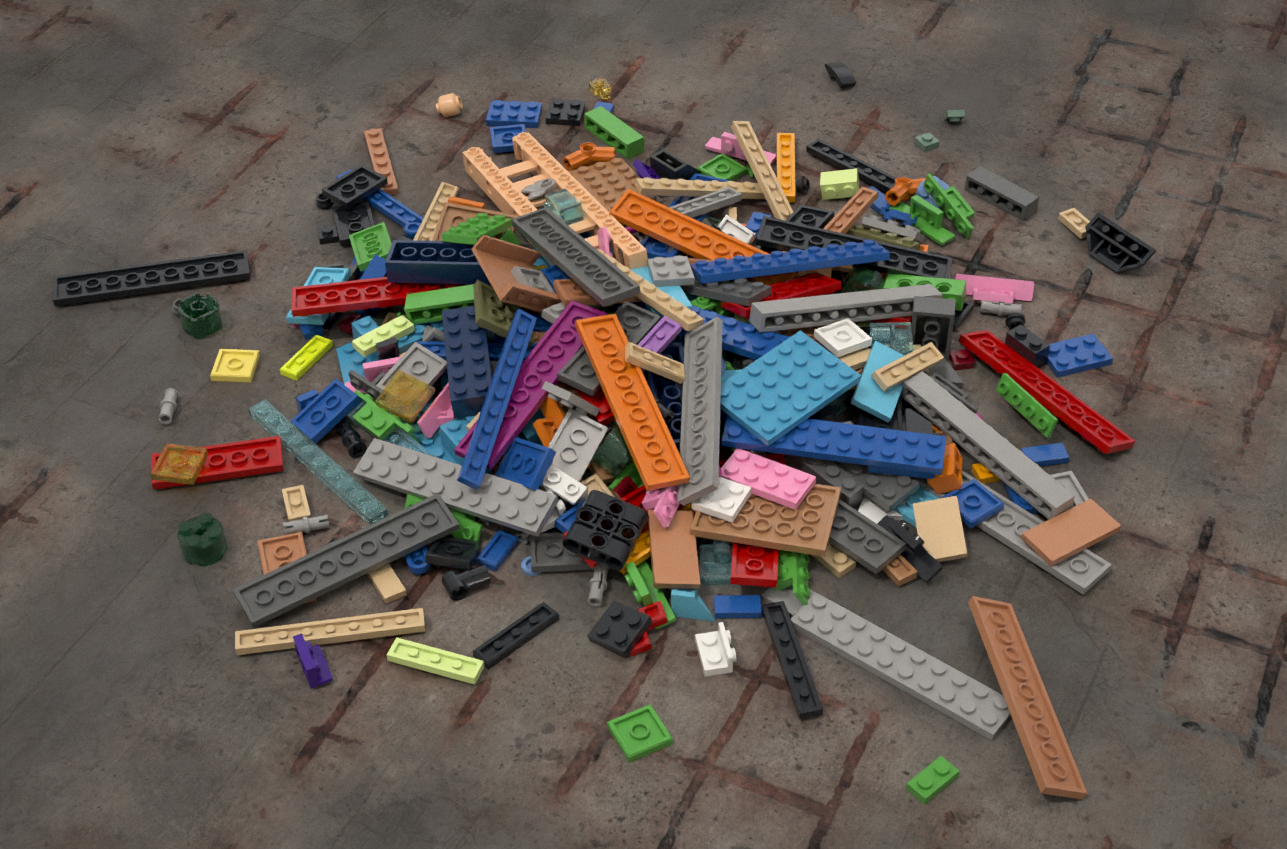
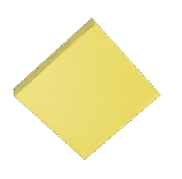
M220 349L210 375L211 381L251 383L260 358L259 350Z

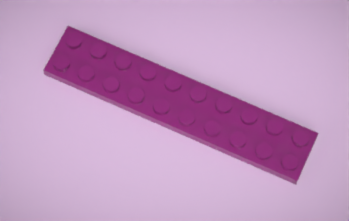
M572 300L521 364L486 468L492 470L512 444L514 438L518 436L549 394V392L542 389L545 381L557 385L559 383L557 373L582 348L583 343L575 327L576 320L604 316L607 313ZM477 421L455 447L454 451L457 456L465 458Z

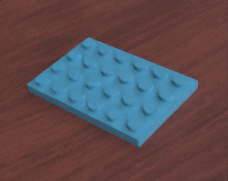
M800 330L721 384L720 409L761 442L769 446L859 383L861 375Z

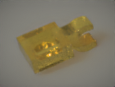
M605 78L589 81V88L594 95L600 94L603 100L610 99L608 92H611V86Z

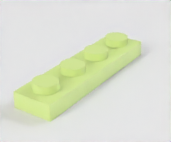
M401 638L395 639L387 653V660L390 662L474 685L484 669V661Z

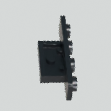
M886 515L877 523L906 543V549L901 555L918 571L917 574L926 583L930 582L943 569V566L922 546L925 543L922 538L916 533L912 536L909 533L911 529L902 520L898 523L893 517L890 518Z

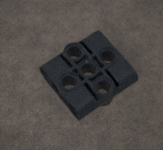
M592 490L582 507L577 510L576 518L562 544L572 553L610 569L622 570L631 552L635 549L636 542L649 519V515L640 507L601 491Z

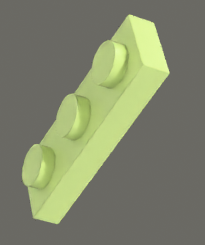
M401 315L353 340L352 345L363 357H366L377 351L376 343L394 337L396 340H399L414 332L415 327L412 322Z

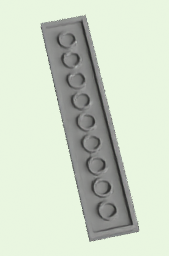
M718 317L685 334V380L683 381L680 456L690 476L689 483L678 486V502L683 506L718 489L723 323Z
M376 438L373 439L353 471L357 478L406 494H412L424 500L438 493L449 508L537 537L540 535L559 501L557 495L538 489L534 491L522 486V484L484 473L480 487L475 490L457 481L462 465Z
M962 471V485L975 479ZM913 478L920 483V487L939 499L950 493L946 492L937 495L933 487H929L927 478ZM975 479L1004 503V510L976 525L977 527L1083 595L1111 570L1112 564L1088 549H1084L1051 567L1021 539L1023 532L1044 521Z
M816 592L808 600V605H803L791 618L793 627L798 632L992 741L1012 717L1004 695Z

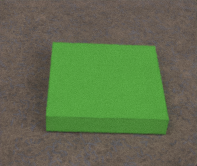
M721 153L697 167V170L701 171L702 175L735 181L747 174L748 168Z
M651 704L607 722L608 730L629 763L673 745V738Z

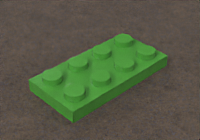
M478 213L475 217L468 218L467 221L458 223V226L450 227L448 231L442 233V241L475 245L483 235L493 237L512 227L511 219L513 218H505V215H494L492 217L488 216L487 213Z
M384 222L349 235L360 272L367 269L375 254L386 260L392 242Z

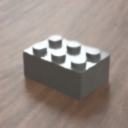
M914 296L909 345L920 344L922 347L932 342L946 361H949L955 317V299Z

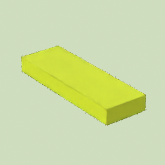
M315 335L280 368V374L297 381L333 347L332 340Z

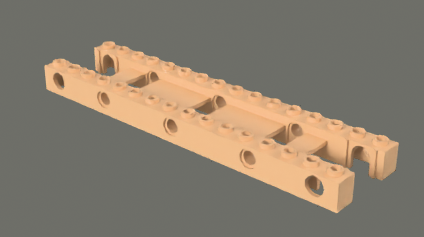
M529 132L519 133L518 136L512 137L515 159L522 160L523 162L499 169L492 162L491 157H488L484 150L479 147H472L462 152L466 172L503 213L515 214L519 217L536 211V207L559 201L562 206L550 209V211L578 234L588 231L592 237L585 240L595 249L599 248L597 230L607 227V232L610 234L609 251L612 252L613 258L623 264L624 259V265L630 270L647 266V250L612 215H609V212ZM528 172L534 175V177L515 183L509 180V178ZM550 178L554 179L557 183V189L553 193L542 195L530 201L528 200L530 193H521L523 188L533 185L534 182ZM530 242V244H531L537 251L541 252L537 247H535V246ZM542 253L541 256L547 261V263L550 266L556 265L545 254Z

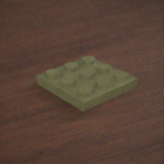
M479 280L473 285L476 324L481 328L488 329L498 336L506 338L515 312L520 309L530 314V309L500 301L493 287ZM531 334V337H530V340H529V343H528V346H527L528 349H529V348L531 347V345L533 344V335H532V334Z

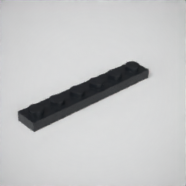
M816 139L806 146V152L841 170L857 169L859 179L885 193L895 186L896 177L820 139Z
M780 601L761 605V612L799 719L823 715L820 698L785 602Z

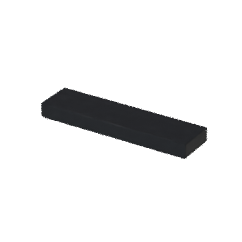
M542 602L473 650V657L484 661V666L489 670L558 621L559 614L545 602Z

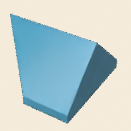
M672 589L671 609L675 617L717 622L699 596V590Z

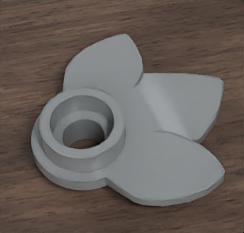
M550 178L534 182L533 185L523 188L521 193H530L528 197L530 201L542 195L553 193L557 189V183L554 179Z

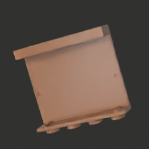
M483 235L471 249L500 301L539 312L562 302L558 294L518 283L510 272L514 266L534 269L533 264L542 255L541 252Z

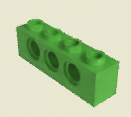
M888 274L883 289L931 284L943 294L942 298L955 299V310L962 311L967 296L966 280Z

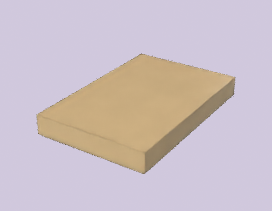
M957 496L913 503L917 534L925 542L922 546L938 562L968 557Z

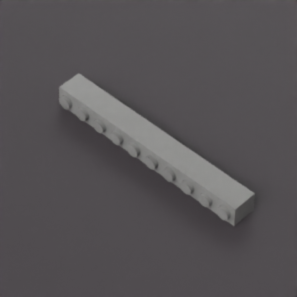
M931 284L754 302L751 304L749 321L759 332L829 325L847 318L852 322L912 316L914 296L942 298L943 294Z
M921 371L903 382L902 397L1048 520L1072 508L1075 496L1070 490L1063 487L1054 477L1041 469L1037 463L1030 460L1021 450H1018L1006 438L1002 437L990 425L980 419L976 413H973L961 401L957 400L946 389L936 383L932 377Z

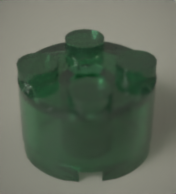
M858 267L849 273L841 293L883 289L885 281L877 271L874 270L872 272L867 270V267Z
M200 293L189 295L182 299L180 302L181 306L178 307L184 332L195 339H203L206 335L219 331L222 328L218 300L211 294L206 293L207 296H200Z
M618 425L608 434L603 444L599 446L592 457V460L615 478L624 469L622 466H627L632 460Z
M203 513L178 525V541L182 556L188 564L197 563L199 566H209L223 558L224 551H227L226 538L221 522L214 518L212 514Z

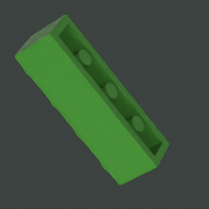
M602 106L584 113L585 128L608 146L615 147L616 151L626 159L644 152V137Z
M474 284L407 294L404 307L407 319L413 324L443 320L442 311L475 306Z

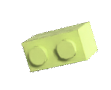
M857 169L821 172L820 188L823 200L853 197L859 190L860 183Z

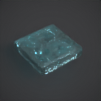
M911 322L870 323L872 345L875 341H878L903 355L914 351Z
M714 539L712 545H700L701 584H730L732 542Z

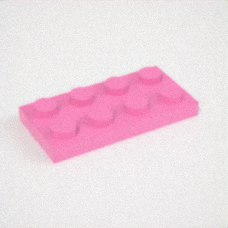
M737 448L721 467L722 475L720 477L751 487L752 494L794 510L798 508L816 483V476Z

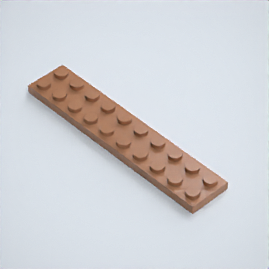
M972 596L968 604L1040 792L1042 794L1083 800L1088 794L1011 603Z

